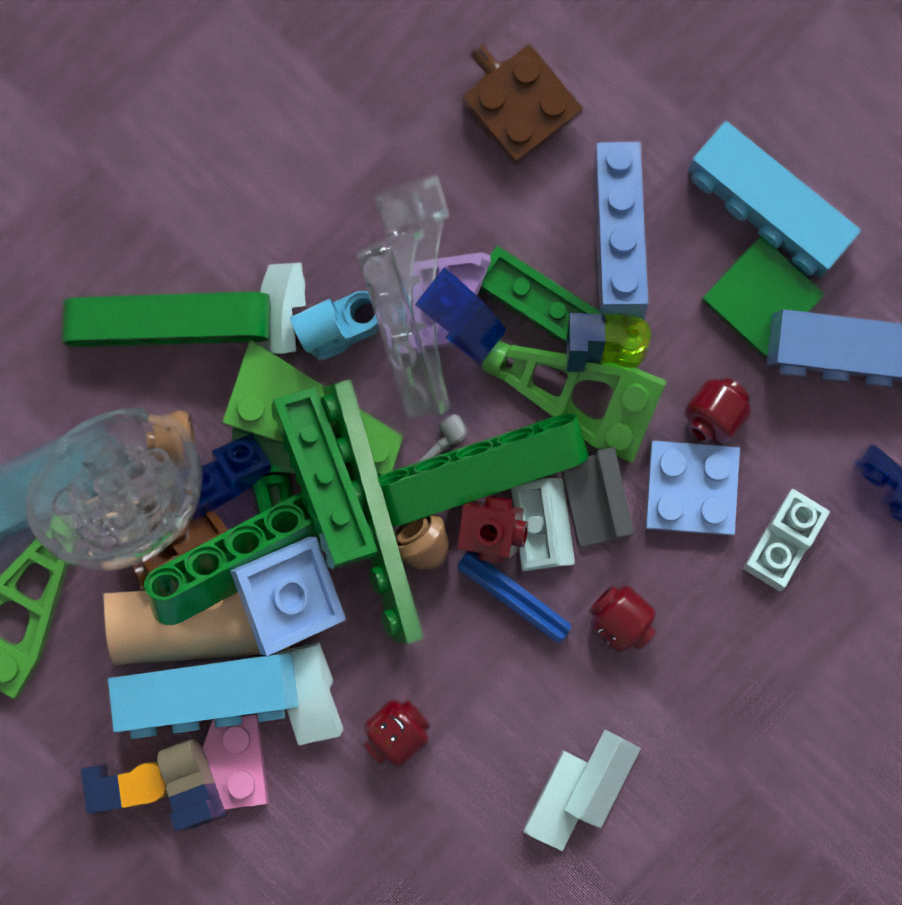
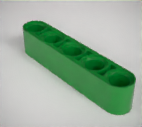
M261 292L72 297L63 300L62 344L67 346L111 347L249 343L250 340L254 342L269 340L270 295Z
M568 413L557 415L387 472L379 476V481L392 526H399L575 467L585 462L589 455L577 415Z
M302 492L150 572L145 579L144 589L154 618L164 625L182 623L238 592L230 570L309 536L317 537L320 545V536L315 533L314 520L309 517L308 504L306 501H303Z

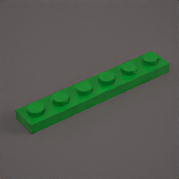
M351 379L322 387L324 396L321 397V403L328 421L332 422L336 436L335 440L378 550L376 555L370 558L373 568L369 569V578L376 594H380L385 611L381 612V620L384 630L389 637H393L394 642L410 644L424 639Z

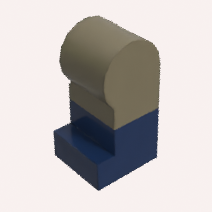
M196 739L187 740L158 752V766L167 785L166 790L173 813L169 815L175 832L191 830L226 817L207 758Z

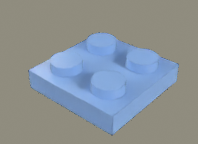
M652 441L650 444L645 529L735 535L740 447Z
M306 537L230 570L262 655L269 656L346 620L317 537Z

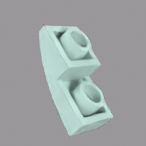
M302 263L271 264L267 268L260 290L261 293L270 295L269 340L256 343L272 354L296 352V333L290 317L293 316L292 308L306 306L304 293L305 279L302 273Z
M792 488L766 527L742 569L779 592L782 591L805 551L811 547L830 511Z
M320 642L279 651L277 654L292 653L299 707L290 708L287 711L298 745L339 737L344 728L330 692L333 678Z

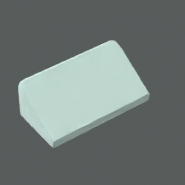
M545 478L511 488L513 507L524 509L523 521H528L529 525L526 544L524 548L519 547L522 571L574 565L575 558L563 479Z
M605 729L564 810L586 823L601 828L641 748Z
M562 750L523 828V833L563 851L578 821V818L564 809L587 765L586 761Z

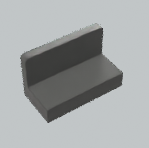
M615 447L598 450L595 455L589 456L582 464L562 471L579 546L585 547L631 537L634 534Z

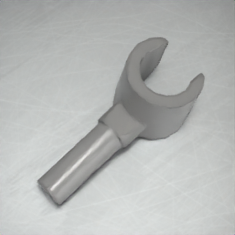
M452 415L438 425L444 438L439 440L418 462L438 456L450 446L466 438L468 429L460 416Z

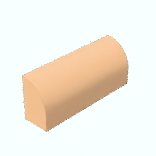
M145 591L103 594L106 640L114 665L262 655L238 592L176 625H164L154 618ZM288 646V647H286V648H284V649H282V650L290 649V646Z

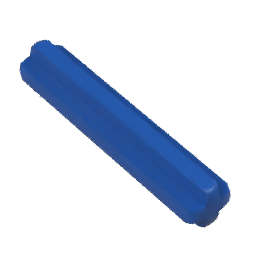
M467 551L458 562L457 567L462 573L554 642L561 643L570 632L572 626L568 621L489 562L478 559L477 553Z

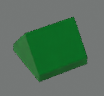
M287 474L256 477L250 482L257 515L293 496Z

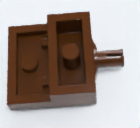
M530 43L513 57L500 63L496 61L484 44L478 46V50L474 49L470 54V57L474 59L485 75L478 84L462 95L463 108L488 138L492 136L515 165H518L583 114L584 108Z

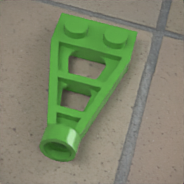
M494 339L483 361V372L504 380L553 417L568 413L577 415L581 432L586 442L601 450L615 447L617 457L633 463L667 384L666 380L624 363L606 360L586 362L584 372H566L568 378L561 395L553 396L536 386L532 378L539 365H546L566 372V354L515 345L511 346ZM509 357L513 358L514 361L511 368L505 367ZM582 380L606 383L612 388L613 396L604 417L600 419L591 418L574 404L572 394L578 382Z
M54 515L49 517L40 535L0 576V607L6 602L15 601L27 608L30 616L25 637L20 643L13 644L0 636V691L13 699L20 697L41 661L74 545L82 533L80 529ZM52 537L62 542V546L55 547L51 543ZM34 563L47 568L50 573V578L43 595L36 601L16 588L19 579L28 567Z

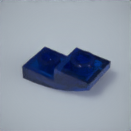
M445 267L415 303V306L449 332L445 338L479 365L507 331L484 302Z
M252 433L212 450V462L173 478L175 489L193 520L234 499L272 469L270 461Z
M872 443L861 450L854 464L863 469L860 474L872 484L879 487H884L886 484L890 487L881 502L890 507L888 514L902 523V468L889 455Z

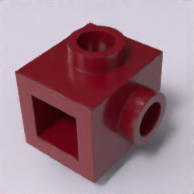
M487 496L486 502L474 500L464 504L457 549L479 552L478 559L483 561L504 562L505 557L510 558L518 552L519 547L524 548L526 544L529 525L528 521H523L524 509L512 507L513 500L496 496Z

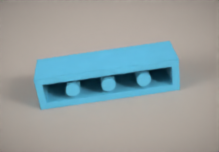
M727 121L720 126L696 154L688 168V172L692 175L691 180L699 189L707 194L714 192L726 202L724 206L732 216L740 221L747 219L759 229V236H762L774 248H779L780 246L793 257L791 259L792 263L806 275L812 276L814 274L821 279L862 231Z
M292 653L108 678L113 731L130 730L131 739L158 735L157 727L172 725L173 733L200 730L199 721L214 719L215 728L242 724L241 715L254 713L258 715V722L284 719V709L299 707Z

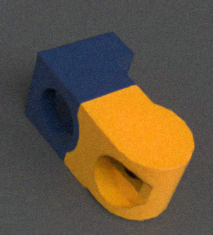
M158 762L144 763L134 768L131 772L114 775L108 774L107 763L81 768L87 814L147 804L164 798L167 795V785L159 770Z

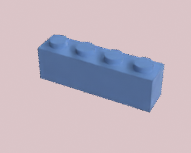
M640 142L596 143L593 170L599 314L605 315L608 325L644 324L648 307Z
M783 309L772 313L766 365L780 367L779 374L785 376L806 377V371L809 370L823 372L822 379L827 381L849 382L851 375L866 377L865 385L892 387L893 381L902 382V324Z

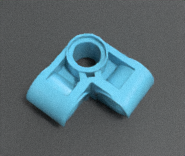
M357 291L334 303L329 298L290 317V320L304 350L307 353L310 352L317 360H325L380 332L386 324L387 314L385 308L374 294L368 291ZM361 305H374L375 315L371 321L364 324L355 321V312Z

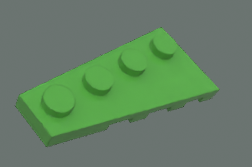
M250 340L222 424L284 444L283 437L278 434V423L272 417L271 404L273 399L316 387L321 400V397L324 396L322 390L324 386ZM359 408L377 474L380 476L393 470L403 436ZM329 422V424H330V426H331V429H332V432H333V434H334V437H335V439H336L332 422Z

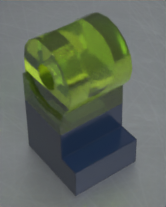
M570 313L566 333V372H584L586 362H611L627 368H635L645 361L652 335L650 326L646 321L634 316Z

